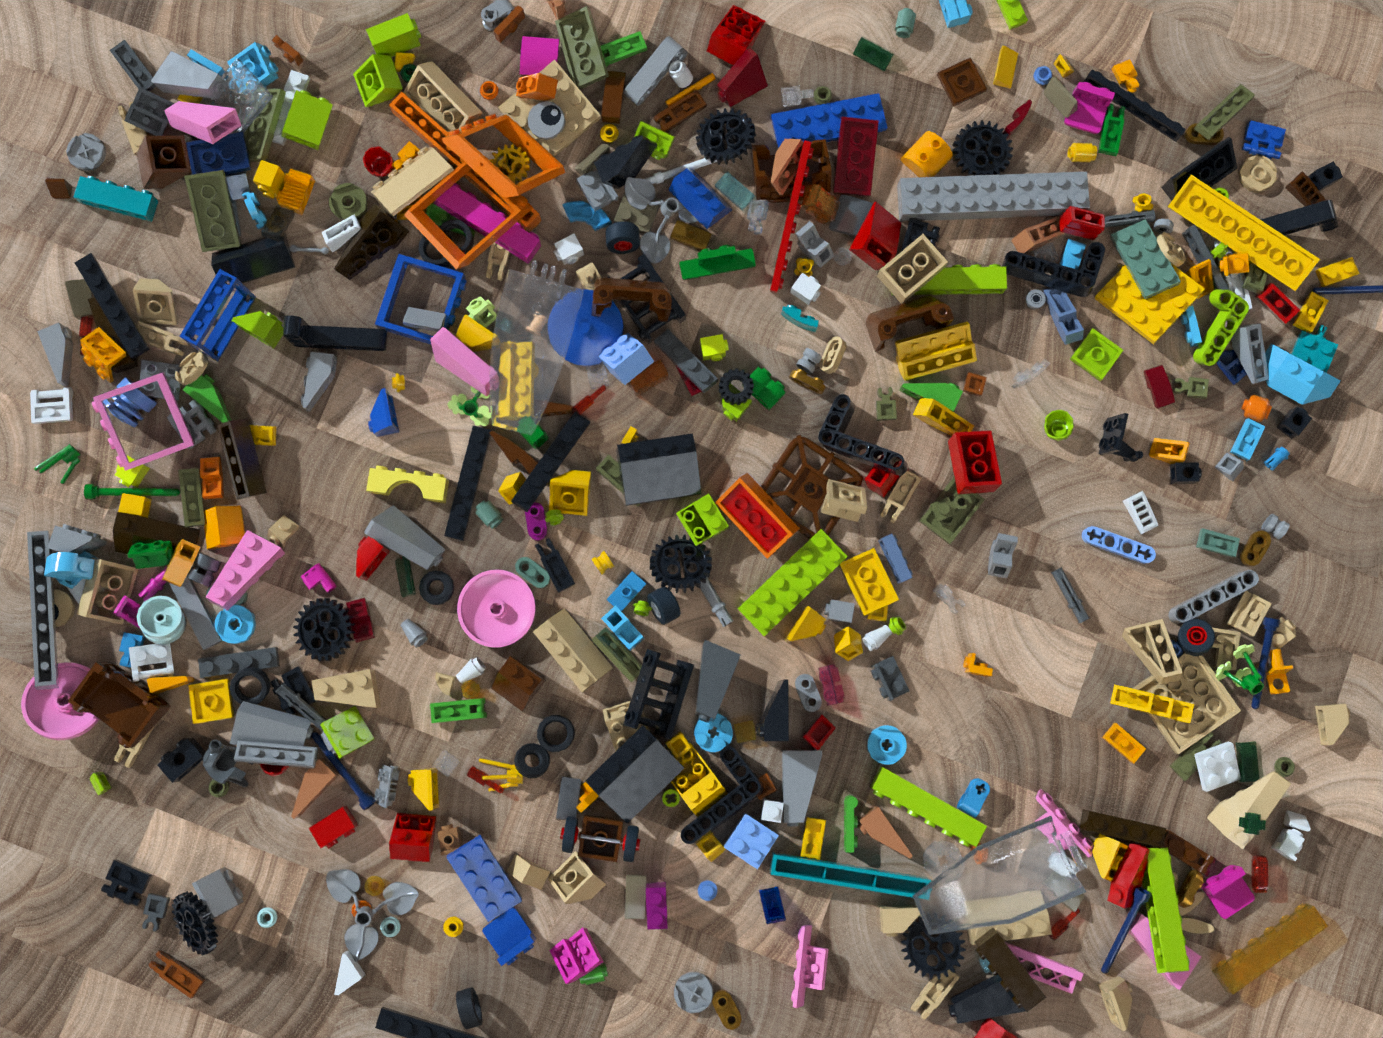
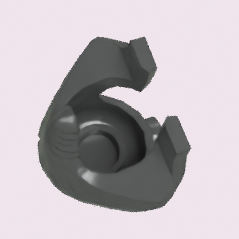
M216 739L212 740L209 744V749L203 756V767L208 775L221 784L229 781L236 785L247 787L248 782L244 778L246 773L234 767L236 764L234 761L236 747L222 745Z

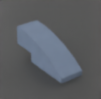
M1053 288L1045 289L1043 293L1046 297V303L1064 344L1067 345L1083 340L1084 329L1076 317L1077 311L1066 292Z

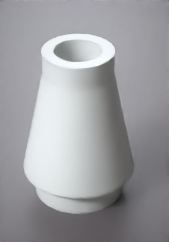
M884 625L865 634L862 640L870 651L877 650L892 635V632L887 625Z
M471 658L456 677L464 684L482 675L486 667L480 658Z

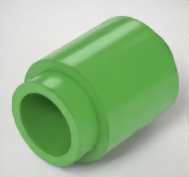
M601 963L594 970L579 979L580 983L590 985L605 981V977L608 976L606 964L602 965Z

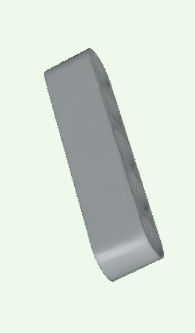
M1246 570L1225 579L1170 609L1169 619L1173 623L1180 624L1200 616L1257 585L1259 581L1258 574L1253 570ZM1245 575L1249 577L1248 584L1244 581ZM1228 584H1231L1233 587L1232 593L1227 589ZM1212 592L1216 595L1215 602L1211 599ZM1195 601L1200 605L1198 611L1194 608ZM1178 610L1183 612L1182 619H1179L1177 616Z

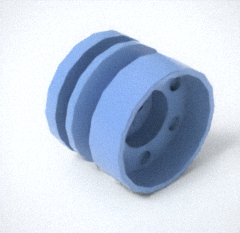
M125 377L116 387L120 388L134 382ZM139 387L122 393L120 396H113L112 398L115 402L110 399L103 400V403L116 418L134 428L138 423L132 417L135 416L142 421L144 418L139 413V410L142 409L149 413L157 404L153 398L151 400L143 394Z

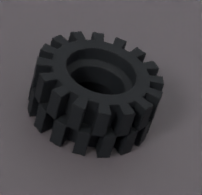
M735 368V370L730 369L727 373L725 372L719 383L721 398H724L726 403L730 402V405H741V403L747 402L754 388L753 379L750 378V374H746L745 370L742 369L740 371L738 368ZM739 380L744 386L743 391L738 394L732 393L729 390L731 381Z

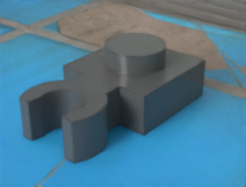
M153 893L148 894L143 914L148 915V919L143 922V929H147L150 922L154 924L153 931H157L160 928L159 918H165L170 897Z

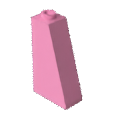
M178 101L164 110L171 127L211 144H214L242 126L234 108Z
M442 327L430 339L435 361L485 396H488L497 389L499 385L497 372L446 328Z
M1138 912L1129 933L1156 966L1149 920ZM1186 945L1189 971L1161 973L1169 984L1178 990L1181 989L1201 958L1200 955Z

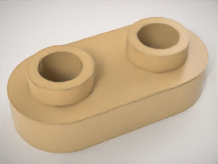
M838 336L833 337L828 342L820 361V368L827 374L835 372L839 367L847 346L842 338Z

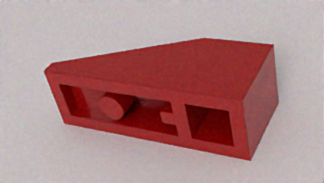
M1130 842L1111 882L1107 901L1122 908L1132 906L1134 902L1133 893L1136 887L1142 886L1150 849Z

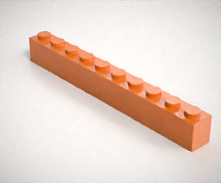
M403 92L389 104L393 114L430 147L434 148L451 166L456 169L464 162L443 143L442 138L449 136L448 132ZM473 169L464 175L469 182L505 214L510 216L514 212ZM532 208L518 223L524 227L525 231L530 233L541 222V217Z

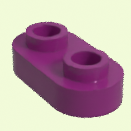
M534 502L530 510L525 512L529 536L533 540L540 541L547 536V523L543 506ZM534 508L538 509L536 515L531 514V510ZM536 527L541 528V532L539 534L534 533V529Z

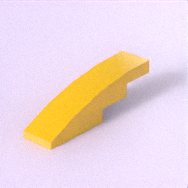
M1115 684L1110 702L1113 705L1189 724L1194 704Z

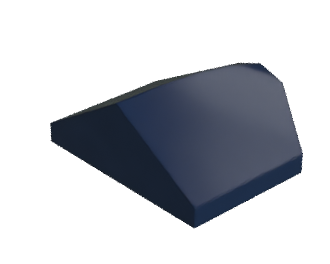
M1234 349L1223 351L1216 363L1231 383L1235 385L1247 373Z

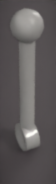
M296 245L290 246L292 253L297 251L321 252L325 255L329 253L327 247L318 249L301 248Z

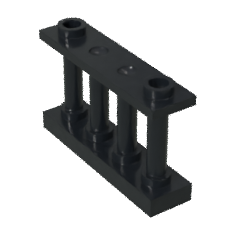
M644 254L638 257L637 268L620 278L633 280L640 274H646L649 279L647 281L664 283ZM672 294L671 311L668 321L657 320L647 328L642 325L639 319L651 312L649 311V304L634 313L629 306L633 302L632 300H619L639 329L637 331L642 341L646 340L648 344L652 342L650 334L671 320L675 321L677 319L679 323L686 320L685 312Z
M647 649L623 725L637 729L639 724L656 729L655 735L671 740L694 664L677 660L675 665L660 660L661 653ZM657 667L673 672L670 683L653 678ZM651 686L668 691L664 702L647 697ZM645 705L662 710L658 721L641 716Z

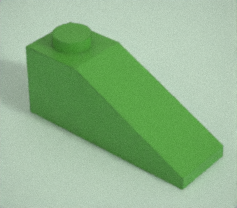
M207 374L201 375L197 380L185 386L183 391L222 423L231 421L219 389L213 384L215 381Z
M903 383L899 390L917 400H920V398L935 399L953 412L963 392L959 389V386L953 383Z

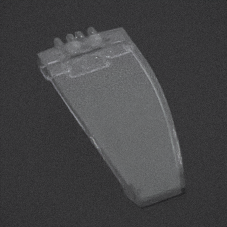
M534 260L529 274L511 269L507 272L494 326L489 370L492 425L532 435L542 419L541 416L559 377L584 293L582 289L564 284L567 273L565 269L561 271L559 282L553 281L556 272L555 266H551L549 277L545 279L548 264H544L542 267L541 277L534 276L537 268V261Z

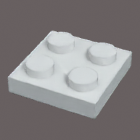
M1228 741L1194 754L1202 790L1208 792L1241 779L1233 743Z

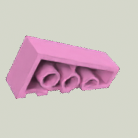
M247 530L209 590L206 598L211 603L228 611L285 552L281 547Z

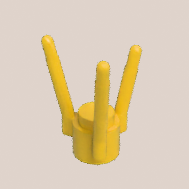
M479 759L481 763L511 769L507 770V775L482 777L483 780L507 779V782H510L488 789L489 792L508 787H518V784H523V776L517 771L515 765Z

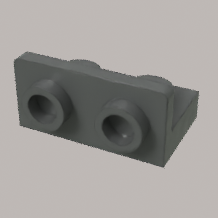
M893 656L872 665L873 670H871V674L874 680H878L881 685L879 691L883 699L887 698L888 701H891L909 692V688Z

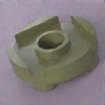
M343 183L333 190L329 198V206L333 214L341 221L354 214L359 219L367 213L368 200L360 187L352 183ZM347 198L351 201L353 200L350 206L344 205Z

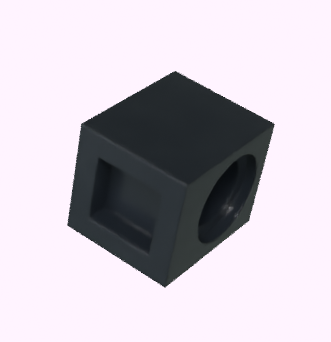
M1333 161L1315 170L1308 177L1317 189L1321 191L1335 184L1343 176L1340 168Z
M1297 406L1288 411L1277 425V428L1292 439L1301 434L1312 420V417L1308 415L1305 409ZM1293 417L1297 419L1298 425L1294 424Z
M1199 462L1174 463L1170 465V484H1195L1201 479L1202 471L1199 468ZM1184 469L1188 470L1189 478L1184 476Z

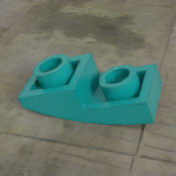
M783 306L781 315L800 328L816 332L819 320H815L812 316L800 317L801 309H798L797 306Z

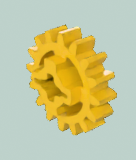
M505 144L503 150L498 147V153H492L494 159L489 161L502 173L507 174L506 176L513 183L516 184L515 181L517 180L521 182L522 176L528 177L526 171H530V166L528 165L530 160L526 158L527 153L526 151L522 152L521 147L515 149L514 144H512L511 148H508ZM508 160H510V163H512V164H511V165H512V166H511V169H512V170H510V168L508 167V164H509Z

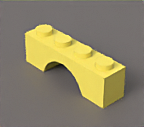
M376 466V469L370 468L366 489L369 493L389 496L398 485L411 483L421 489L423 498L426 501L446 503L449 480L444 478L443 474L433 473V476H427L422 471H414V474L406 473L407 470L400 468L390 471L384 466Z

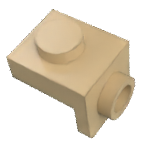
M283 515L268 529L267 539L283 549L286 541L298 530L299 525Z
M1283 617L1279 619V628L1273 634L1272 645L1276 649L1282 648L1296 637V626L1289 619L1285 620Z

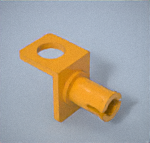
M1281 649L1270 650L1269 657L1272 668L1266 673L1270 694L1289 693L1290 688L1286 673L1293 669V665L1284 666ZM1275 679H1280L1283 682L1282 689H1276L1273 686Z

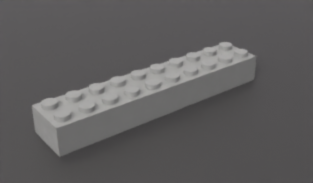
M1087 171L900 178L897 185L899 221L901 222L909 221L910 218L919 221L1060 216L1070 206L1085 210L1090 208Z

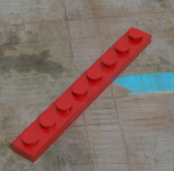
M806 140L803 142L770 292L777 293L778 289L782 290L784 278H781L782 270L786 271L788 264L785 256L786 252L790 253L793 242L789 241L791 233H795L797 223L793 222L794 216L799 215L801 204H798L799 196L803 197L805 185H802L803 177L807 178L809 167L806 166L807 159H812L814 148L810 147L811 142Z

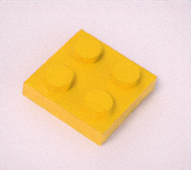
M230 679L188 685L193 724L234 718Z

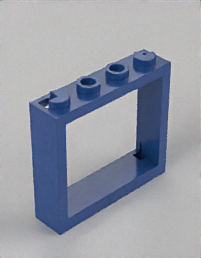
M398 254L375 325L378 329H384L387 332L431 345L430 339L433 337L432 335L388 323L407 266H414L455 279L444 312L446 317L443 327L448 331L450 326L454 325L456 319L454 313L456 308L460 307L462 299L460 295L462 290L465 291L466 277L462 272Z
M219 269L179 337L198 351L218 362L238 329V326L231 320L233 317L247 314L256 296L236 277ZM233 290L236 291L205 344L202 345V341ZM247 295H248L249 297H251V299L249 300V302H246V301H245L246 298H247Z

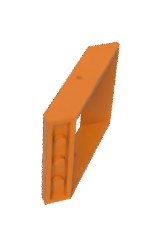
M495 113L485 116L486 120L479 119L473 121V126L472 124L461 126V131L459 129L449 131V136L442 138L444 144L504 198L519 196L566 173L564 166L507 114L496 116ZM493 125L516 147H521L522 152L526 151L527 156L543 171L515 184L464 137Z
M465 162L461 163L410 207L404 215L455 269L468 266L533 208L528 203L526 197L519 195L504 198L487 183L514 212L468 253L464 254L423 210L472 169Z

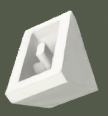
M345 951L342 954L334 995L341 994L366 975L359 963L354 961L350 951Z

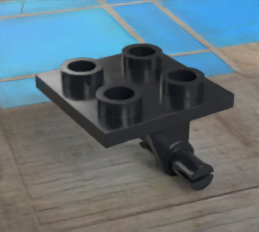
M1123 413L1109 417L1104 422V433L1099 442L1100 455L1111 453L1123 457V460L1126 462H1135L1143 458L1142 451H1135L1123 441L1129 414Z

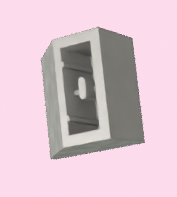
M63 524V527H54L47 548L59 552L78 553L80 555L83 551L91 553L106 545L107 541L100 539L101 535Z

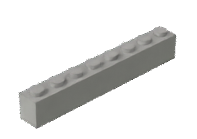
M49 531L27 532L34 679L37 690L59 688L53 578L44 576L46 559L52 554L51 549L47 548L51 538Z

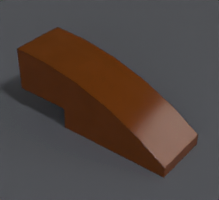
M607 71L609 77L606 78L601 120L602 122L620 124L626 72Z

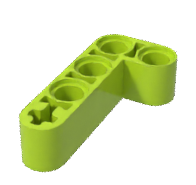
M1215 289L1210 293V303L1218 308L1220 312L1193 354V359L1197 364L1214 365L1248 313V303L1230 290Z

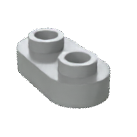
M808 674L799 675L795 680V687L802 706L809 712H815L822 704L815 681ZM803 680L808 681V687L805 688L802 686ZM809 699H815L816 703L814 706L809 705Z

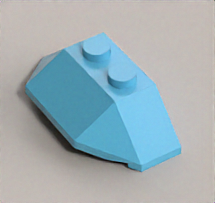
M1270 344L1265 352L1269 379L1266 380L1267 386L1302 405L1329 398L1341 381L1273 344Z

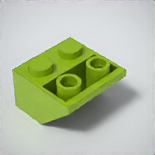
M709 493L676 513L695 546L714 538L729 528Z

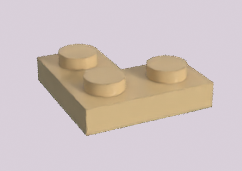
M1213 628L1215 640L1211 648H1216L1214 667L1218 668L1221 664L1225 665L1230 661L1232 663L1231 670L1236 671L1237 659L1233 653L1239 647L1241 632Z

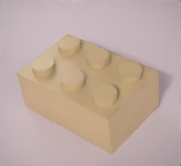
M922 234L882 267L877 277L897 300L903 304L946 267L948 261Z

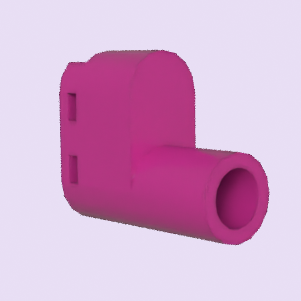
M320 563L301 576L302 581L309 590L321 584L326 592L329 593L337 587Z

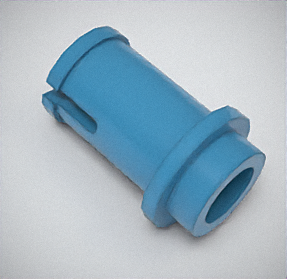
M1284 447L1276 448V452L1264 462L1268 469L1270 468L1273 471L1283 460L1288 459L1290 453Z

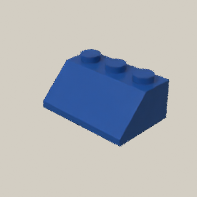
M686 168L675 176L668 189L706 229L732 211V208L693 169Z

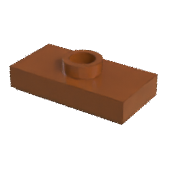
M517 5L494 29V35L498 42L501 43L510 33H514L520 22L525 18L524 9L521 6Z

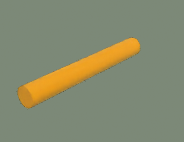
M714 74L707 75L665 101L666 105L669 107L696 89L699 90L716 79Z

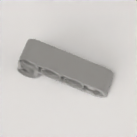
M670 36L666 37L630 81L623 94L637 106L641 105L669 71L670 64L676 60L682 62L687 56V51Z

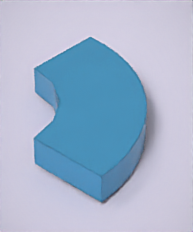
M571 201L562 204L570 223L575 221L585 222L594 231L612 224L610 218L602 209L594 211L589 203Z

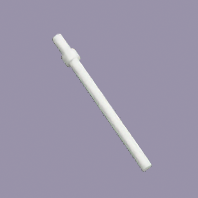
M703 158L663 173L661 171L654 173L653 176L645 178V180L651 184H660L666 179L677 176L686 168L695 170L712 163L710 158L707 160Z

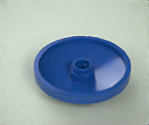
M588 289L576 290L563 296L554 305L548 319V336L555 351L568 362L582 366L601 363L599 355L607 347H611L616 343L624 332L622 315L613 301L611 308L604 309L601 317L591 316L593 290Z

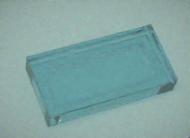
M726 172L715 184V188L742 211L755 198V195L729 172Z

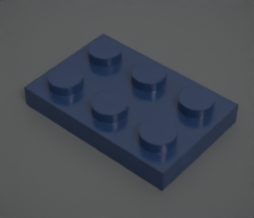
M243 132L228 134L214 144L204 140L186 142L192 174L224 170L225 175L252 170Z

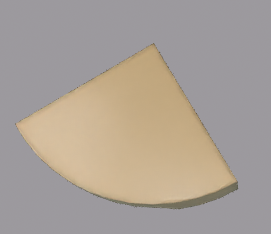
M436 672L435 679L439 689L444 694L451 696L456 677Z

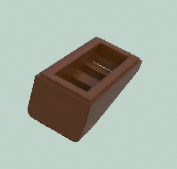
M1303 171L1285 187L1304 206L1312 205L1311 201L1314 198L1317 199L1315 203L1326 200ZM1311 193L1312 196L1308 199L1306 196Z
M535 400L533 417L572 414L574 409L572 405Z

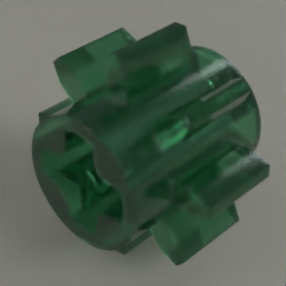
M1245 812V817H1239V827L1244 828V833L1259 835L1260 830H1265L1266 820L1261 819V814Z

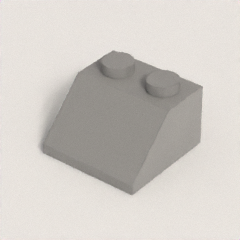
M226 867L192 883L199 898L202 899L203 905H207V911L211 912L210 917L212 919L244 902L241 890L233 882V874Z

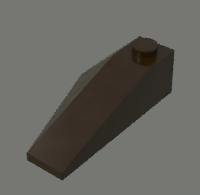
M375 203L361 220V229L352 236L334 268L335 271L349 280L368 268V265L377 258L378 260L382 258L383 254L398 247L410 232Z
M117 512L113 527L115 552L128 554L131 546L136 543L147 544L158 540L171 541L173 551H175L176 546L182 539L197 545L200 529L185 528L182 525Z

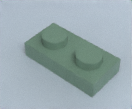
M1200 529L1196 548L1229 557H1236L1240 538L1207 529Z

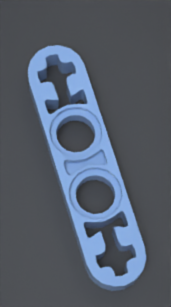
M1094 526L1088 527L1082 532L1083 541L1089 545L1143 564L1150 563L1155 559V550L1148 545ZM1094 531L1093 535L1099 537L1101 536V534H1103V536L1100 539L1092 538L1090 540V536L1087 535V533ZM1108 536L1114 539L1112 547H1108L1105 544V538ZM1125 543H1129L1132 546L1130 554L1123 551ZM1147 550V554L1150 557L1144 559V555L1136 554V552H1145Z

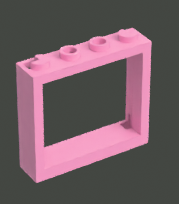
M164 372L93 397V408L96 413H100L102 420H100L101 426L104 431H108L111 437L108 438L109 444L112 449H116L119 455L116 457L120 468L124 467L125 471L194 446L195 444ZM158 381L183 443L129 462L102 400Z

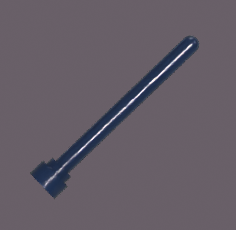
M1383 285L1314 287L1312 291L1318 295L1383 293Z
M1264 617L1263 620L1266 631L1258 667V673L1262 676L1260 681L1263 684L1273 634L1280 625L1279 619ZM1262 691L1253 695L1251 704L1253 709L1259 708Z
M313 732L312 739L358 796L359 806L363 811L370 808L376 802L375 798L362 790L337 756L327 749L319 733Z
M1136 887L1133 893L1134 902L1102 965L1101 971L1104 974L1109 972L1141 905L1148 902L1151 897V893L1144 888Z

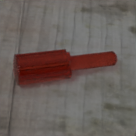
M81 317L79 337L84 338L91 333L93 318ZM81 346V347H80V355H81V356H84L83 353H82V351H81V348H82V346Z
M602 385L591 396L586 395L573 406L574 411L580 415L594 404L593 400L607 389L605 385Z
M475 766L469 769L468 777L482 786L486 784L500 794L503 793L504 788L491 780L482 779L483 776L489 775Z
M1079 908L1075 913L1071 912L1064 920L1059 919L1051 927L1052 935L1048 936L1053 941L1057 940L1069 928L1068 924L1080 913Z

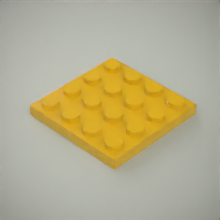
M1171 263L1181 280L1180 285L1144 299L1126 265H1124L1097 293L1095 300L1154 345L1189 306L1197 300L1205 288Z

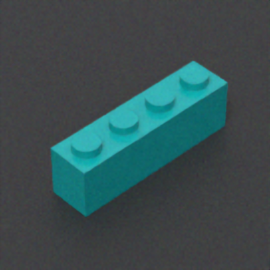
M80 176L73 196L81 204L150 222L153 221L159 202L153 196V193L147 190L140 192L131 186L124 185V187H120L112 181L106 180V182H101L93 176H88V178Z

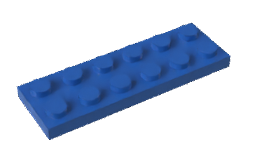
M877 93L771 114L777 147H780L784 139H801L803 142L804 140L810 142L826 139V142L839 140L841 117L879 120L878 132L886 131L887 124L880 94Z

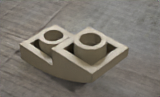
M626 875L625 919H645L646 875Z

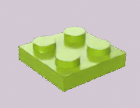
M1092 328L1070 360L1101 381L1121 355L1123 349Z
M356 706L320 724L339 759L374 740Z

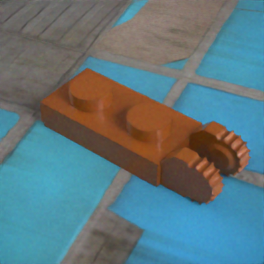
M159 950L156 956L167 965L164 968L159 963L151 961L149 967L158 973L159 977L191 999L194 998L205 980L175 958H171L166 952Z

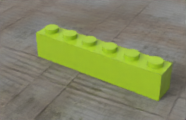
M979 264L971 265L970 267H963V265L945 267L914 295L1003 294L1007 289L1006 267H1000L999 264H992L989 267H982Z
M880 767L870 785V788L874 789L873 794L882 799L884 796L891 799L890 803L899 809L901 806H904L908 809L907 813L915 818H918L920 815L925 818L924 823L933 828L936 825L943 828L942 833L951 838L953 835L960 838L959 842L968 848L970 845L977 847L987 828L985 824L884 767Z
M1168 847L1148 848L1150 850L1142 884L1143 888L1151 893L1149 901L1146 902L1157 974L1189 971V958L1185 949L1186 939L1182 932V917L1178 909L1179 899L1175 891V877L1171 869V855L1169 854Z

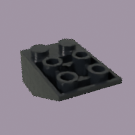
M639 135L633 137L631 142L626 145L616 147L612 153L600 156L599 160L594 162L602 183L616 189L625 186L628 177L636 178L658 146L657 143Z

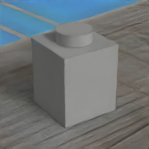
M830 600L829 604L826 603L824 615H827V620L850 624L852 623L855 603Z

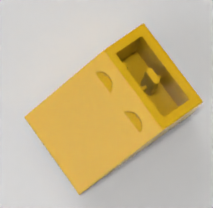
M690 743L692 749L677 759L684 769L671 783L696 817H699L729 793Z

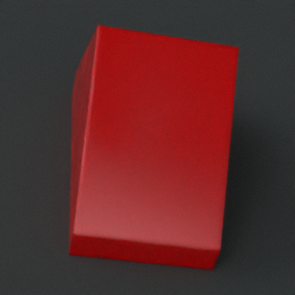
M821 715L801 736L818 751L836 727Z

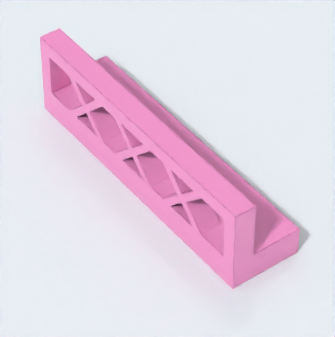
M1005 942L1020 963L1027 960L1033 962L1035 969L1028 971V974L1035 980L1071 994L1073 993L1076 981L1082 980L1084 973L1075 968ZM1044 968L1051 969L1054 976L1045 979L1042 977L1040 970ZM1063 975L1071 977L1069 987L1061 985L1058 977Z

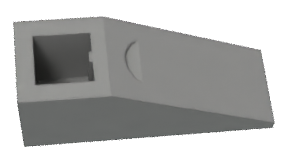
M310 352V357L307 358L306 367L308 368V373L304 377L305 394L301 396V405L306 411L310 412L335 378L338 358L334 354Z

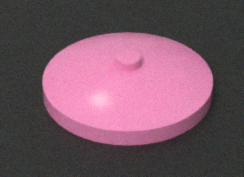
M489 570L473 577L462 589L457 604L458 619L464 632L475 642L493 648L506 647L522 639L530 630L536 613L535 599L529 586L519 576L505 570Z
M58 663L59 688L37 690L34 677L29 681L22 695L21 709L25 721L34 732L51 740H69L85 734L97 724L100 719L91 712L79 713L68 702L71 695L90 671L88 667L77 663Z

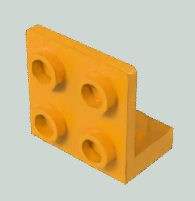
M98 327L80 340L81 351L84 355L83 360L89 367L93 366L101 379H106L111 383L114 381L111 367L125 358L126 352Z

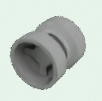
M806 348L802 359H799L796 365L806 373L812 374L815 370V365L820 362L822 357L814 350Z
M1272 513L1266 518L1261 529L1271 532L1273 537L1279 540L1286 534L1290 524L1286 521H1280L1278 516Z

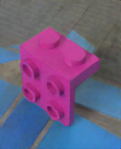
M1079 82L1072 94L1078 101L1077 111L1068 118H1065L1064 124L1098 134L1101 131L1107 107L1112 102L1115 93L1107 88L1092 86L1088 82Z
M1229 865L1218 875L1208 878L1202 886L1207 897L1223 919H1227L1255 900V896L1242 878L1246 874L1242 867Z

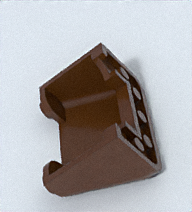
M826 139L811 142L810 147L814 148L812 159H807L806 166L809 167L807 178L803 177L802 185H805L803 197L799 196L798 201L823 199L830 194L832 170ZM752 145L751 154L757 201L764 204L790 202L796 175L784 194L779 195L771 184L775 155H770V149L766 145Z
M599 278L594 282L591 316L601 317L604 309L611 308L612 299L649 302V311L657 314L658 321H668L672 299L670 290L665 283L615 278Z
M925 296L869 314L866 319V327L874 351H880L885 348V341L895 336L896 326L922 318L925 327L933 326L936 330L949 327L954 320L950 307L933 296Z
M95 662L68 700L73 705L72 708L79 713L91 712L116 731L119 744L125 748L135 747L171 707L159 695L150 693L149 688L140 681L133 682L132 675L112 662Z

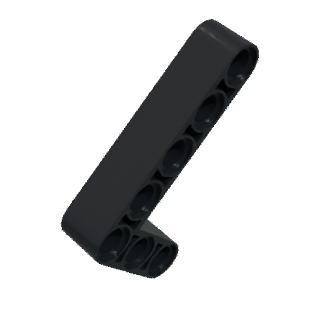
M1333 200L1322 201L1260 219L1283 235L1320 226L1321 232L1330 231L1338 227Z
M1092 242L1084 255L1080 270L1017 251H1009L1006 254L1002 267H1006V274L1079 297H1087L1096 283L1105 247L1100 242Z
M287 315L284 316L283 336L293 346L300 348L385 351L387 331L375 328L309 326L303 318Z
M845 394L837 396L818 435V439L824 448L894 475L900 476L905 474L908 470V464L901 454L844 434L855 411V405L849 396ZM844 403H848L845 408H841ZM836 420H840L839 424L833 425ZM828 437H832L830 442H825ZM845 443H849L847 448H842ZM862 449H867L864 454L859 455ZM884 455L881 461H876L878 456ZM902 461L899 467H894L896 462Z
M731 746L724 747L720 752V758L739 786L683 828L681 839L684 843L697 844L762 794L764 790L762 782L736 748ZM733 750L735 753L734 759L728 761L726 754L728 751ZM741 766L746 768V774L743 777H740L737 773L738 768ZM752 782H756L758 785V789L754 793H751L749 790V785ZM737 794L742 796V802L739 805H736L733 800ZM721 806H725L727 809L726 815L720 817L718 814V809ZM705 818H709L711 821L708 829H705L702 824ZM689 830L695 832V838L692 841L687 838Z

